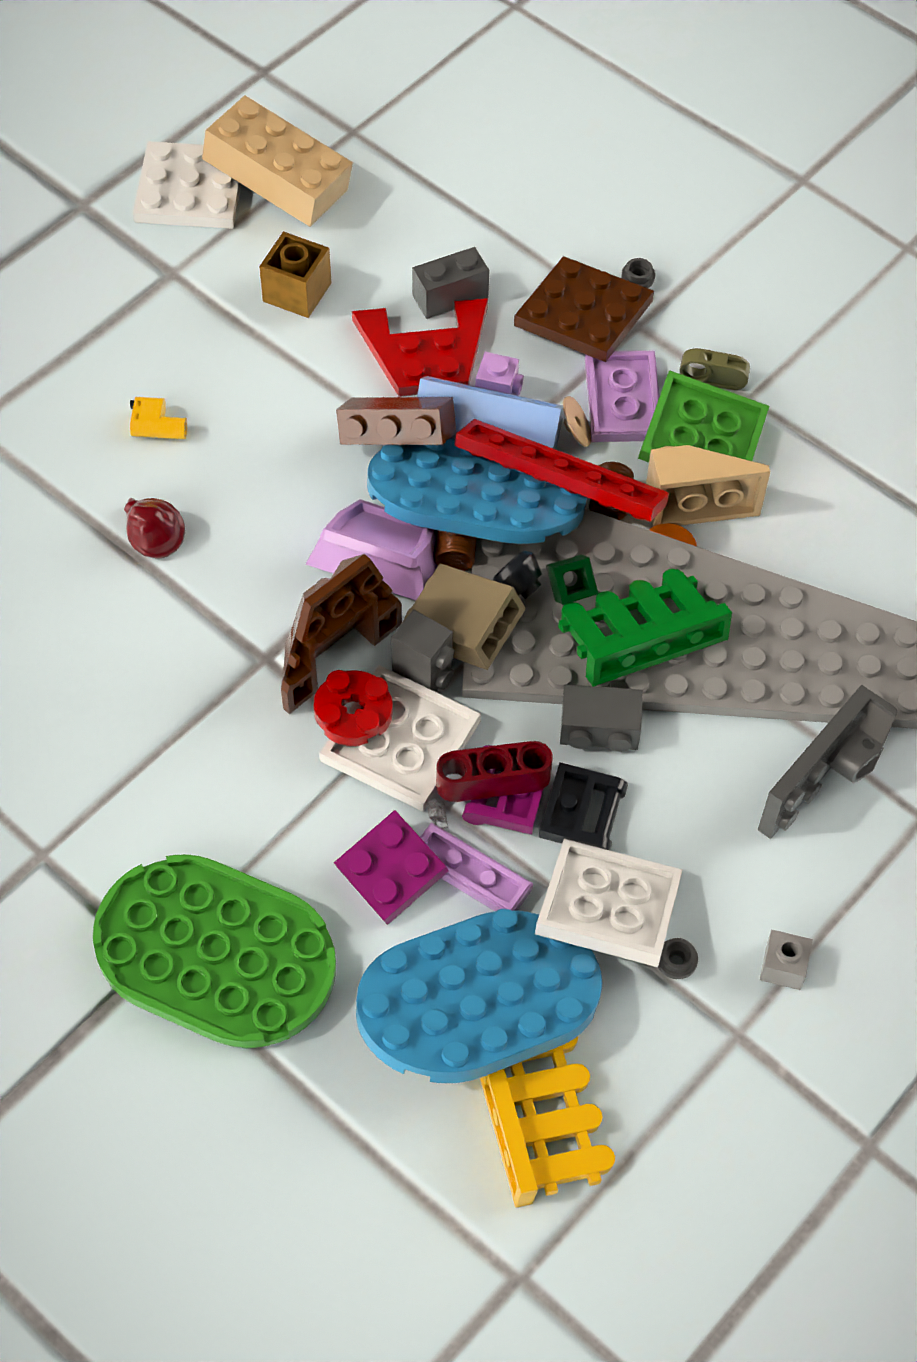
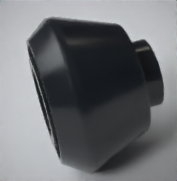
M523 550L493 577V581L514 587L518 596L521 595L524 599H527L542 585L538 580L542 572L535 554Z

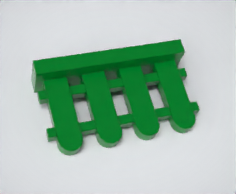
M668 569L663 573L662 586L653 588L645 580H635L629 586V597L620 600L615 593L602 591L596 596L594 609L586 611L581 604L575 602L565 604L562 607L558 628L562 633L570 632L579 644L577 646L578 656L581 659L587 658L585 677L594 687L728 640L732 611L725 603L716 605L713 600L706 602L696 589L698 581L694 576L686 577L678 569ZM670 597L681 611L672 613L663 599ZM638 609L647 623L639 625L629 611ZM604 620L613 634L605 637L595 622Z

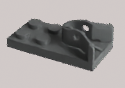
M861 685L769 791L758 831L769 839L780 828L786 831L799 813L796 810L803 801L809 804L814 799L822 786L819 783L820 780L831 768L852 783L858 782L871 773L883 751V745L897 715L896 707Z

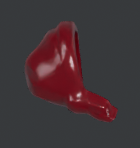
M134 498L128 499L124 511L127 515V537L132 547L143 556L155 559L165 558L176 552L183 543L185 536V524L180 512L171 503L162 499L146 498L140 501Z

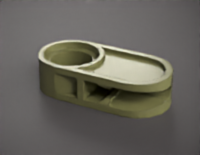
M693 348L688 349L682 355L679 370L681 375L712 386L739 390L748 383L750 364L746 359L737 355ZM698 363L705 366V368L698 369L691 367L689 364Z

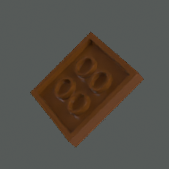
M563 256L514 315V326L607 362L653 302L654 291Z

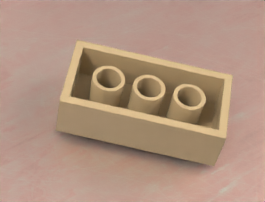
M246 95L205 130L202 156L204 161L309 227L348 190L353 165L352 161Z

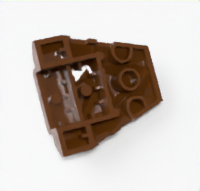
M365 554L342 560L330 579L321 578L302 595L293 626L285 642L281 695L283 709L289 714L316 694L318 690L315 658L353 628L372 645L376 646L402 623V603L391 593L393 590L387 583L382 581L384 577L373 561Z

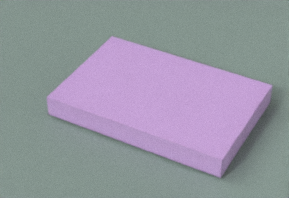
M614 351L607 362L585 354L591 442L644 441L660 397L655 351Z

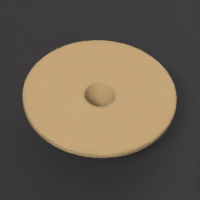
M567 396L563 400L565 428L568 432H572L575 439L582 446L587 447L591 444V430L588 420L579 403L573 397Z

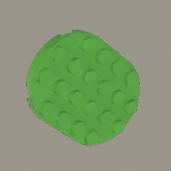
M186 854L166 856V860L144 867L142 864L134 867L118 879L109 889L95 916L93 926L95 954L101 972L113 990L139 1008L224 1045L256 1048L269 1046L291 1038L316 1019L326 1005L334 986L336 976L335 948L326 924L316 910L301 898L285 890L205 857Z

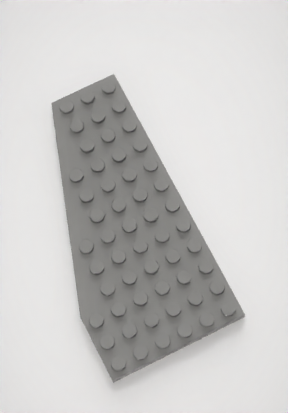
M585 509L583 520L573 531L564 536L557 532L545 537V542L516 544L477 538L472 574L493 580V577L511 559L525 550L535 554L542 575L538 578L542 585L527 599L519 595L526 609L488 670L464 662L463 698L562 704L564 684L592 686L585 677L587 658L581 659L577 654V646L579 644L570 632L562 633L558 628L564 605L554 600L546 568L547 564L584 555L590 557L598 593L611 591L621 600L629 597V586L633 581L645 580L653 588L662 586V576L666 570L678 569L686 577L694 576L697 579L696 589L706 602L713 600L716 605L725 603L732 611L728 640L605 682L596 687L643 690L642 710L829 723L856 690L863 685L896 707L898 712L891 727L917 729V621ZM571 571L566 572L563 576L565 585L570 584L573 580V573ZM597 595L574 602L581 604L588 611L595 608ZM670 597L663 599L672 613L681 611ZM638 609L629 611L639 625L647 623ZM604 620L595 622L605 637L613 634Z

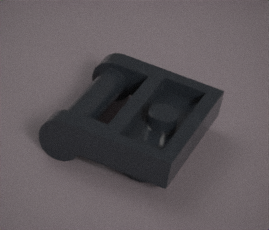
M559 762L540 826L539 838L561 844L564 839L611 850L612 841L609 839L620 799L625 797L628 783L616 776ZM597 790L603 792L605 796L595 832L592 833L584 831L583 827L593 792Z

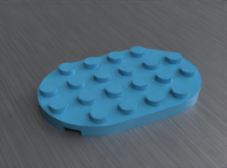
M454 438L448 439L443 445H385L375 454L368 466L367 490L371 499H378L384 504V512L392 517L420 527L505 543L530 544L545 542V537L557 532L562 536L570 533L581 523L585 514L587 497L569 493L562 487L546 481L536 480L531 475L515 469L505 468L500 463L487 458L474 456L468 451L456 447Z
M500 909L405 941L379 955L366 969L358 986L356 998L357 1026L369 1049L377 1058L395 1071L405 1074V1071L408 1070L430 1076V1082L460 1083L475 1080L562 1046L580 1035L591 1023L599 1004L602 990V975L599 963L591 949L535 935L539 914Z

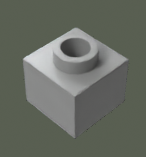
M771 929L759 980L801 990L806 978L813 939Z

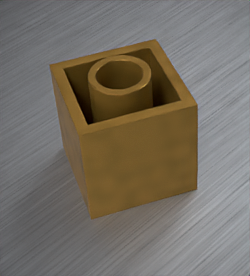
M284 231L259 266L263 302L306 318L310 317L331 285L329 247Z

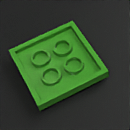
M669 370L637 459L649 462L651 449H658L664 446L690 445L752 461L770 406Z

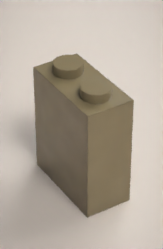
M439 564L433 575L426 581L424 589L413 606L407 611L405 619L414 609L453 631L452 648L455 650L453 658L488 670L526 607L512 586Z

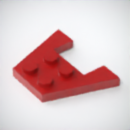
M488 298L454 301L457 328L390 334L386 308L352 311V321L398 397L417 395L420 379L426 376L470 385L487 313Z

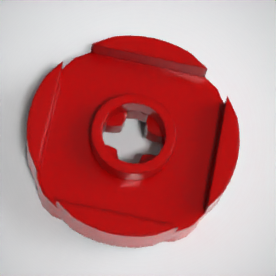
M358 670L332 671L328 674L326 681L320 685L314 697V717L317 725L319 724L324 730L325 736L341 745L360 746L366 744L369 738L376 736L378 733L379 736L382 735L392 720L393 702L388 690V684L383 678L376 677L368 672ZM350 702H358L364 708L356 709L354 714H349L345 705Z

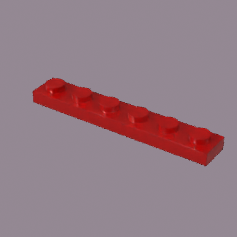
M473 419L456 433L455 446L468 451L474 456L487 458L500 463L505 468L515 469L531 475L536 480L557 485L569 493L588 497L603 506L619 509L631 514L634 518L651 522L667 506L669 492L477 419Z

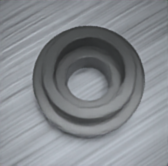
M634 258L623 267L621 278L649 288L655 281V270L648 260Z
M673 938L665 941L658 965L659 970L665 976L672 979H684L692 975L698 964V954L694 946L682 938ZM679 956L683 959L684 963L676 965L671 963L669 958Z

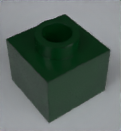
M578 555L546 565L555 602L564 605L599 594L590 557ZM571 571L573 573V580L570 584L565 585L563 576L566 572Z

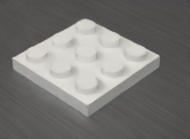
M148 141L133 209L134 222L234 229L241 183L202 159L204 145Z
M378 665L373 675L381 677L387 682L393 702V715L389 727L382 735L379 736L378 733L376 736L369 738L368 743L360 746L341 745L329 739L319 753L320 761L424 812L437 791L436 766L438 759L444 753L464 749L481 722V713ZM354 702L347 712L354 714L356 709H363L364 707L359 705L358 702Z
M564 839L539 914L535 935L658 967L682 869Z

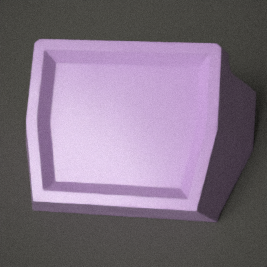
M361 499L338 512L323 529L320 539L306 565L334 574L342 560L365 554L373 561L384 577L382 581L393 590L391 593L417 600L424 589L426 581L438 567L434 560L437 530L398 520L384 512L385 507Z

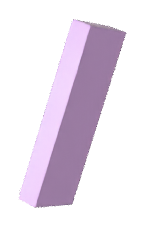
M430 823L420 837L448 868L449 872L441 879L494 911L500 909L518 911L533 889L532 882L433 823Z

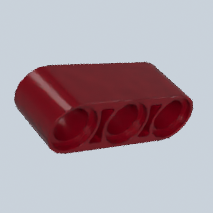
M539 741L450 751L444 753L437 761L436 790L444 800L449 802L537 792L543 790L550 782L553 754L546 744ZM537 764L541 766V768L531 769L528 768L526 765ZM497 769L500 770L501 773L491 774L488 773L487 770ZM450 774H458L462 777L459 779H450L446 776Z

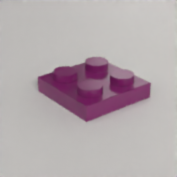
M396 810L391 812L334 862L340 872L387 925L449 872L445 864Z

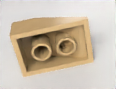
M690 445L664 446L658 449H651L646 484L669 492L667 506L651 521L652 526L668 523L681 526L760 516L770 476L769 465Z

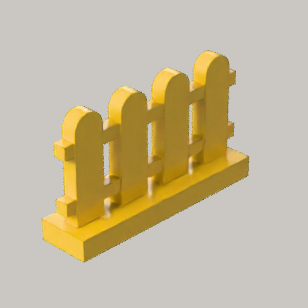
M578 1036L562 1046L522 1061L526 1062L551 1056L554 1068L525 1074L522 1062L510 1066L512 1077L507 1078L505 1070L502 1069L480 1078L515 1208L533 1204L537 1191L541 1188H544L546 1196L557 1194V1185L587 1178L589 1186L598 1185L602 1181L600 1175L608 1173L614 1165L615 1155L612 1149L606 1145L591 1146L588 1136L589 1133L597 1131L603 1118L601 1110L593 1104L579 1105L576 1093L582 1092L587 1088L590 1081V1072L582 1064L567 1065L564 1053H569L575 1048ZM563 1096L566 1105L565 1109L536 1114L533 1102ZM521 1105L523 1118H518L515 1106ZM575 1137L578 1150L548 1155L545 1143ZM526 1147H533L536 1159L530 1160Z

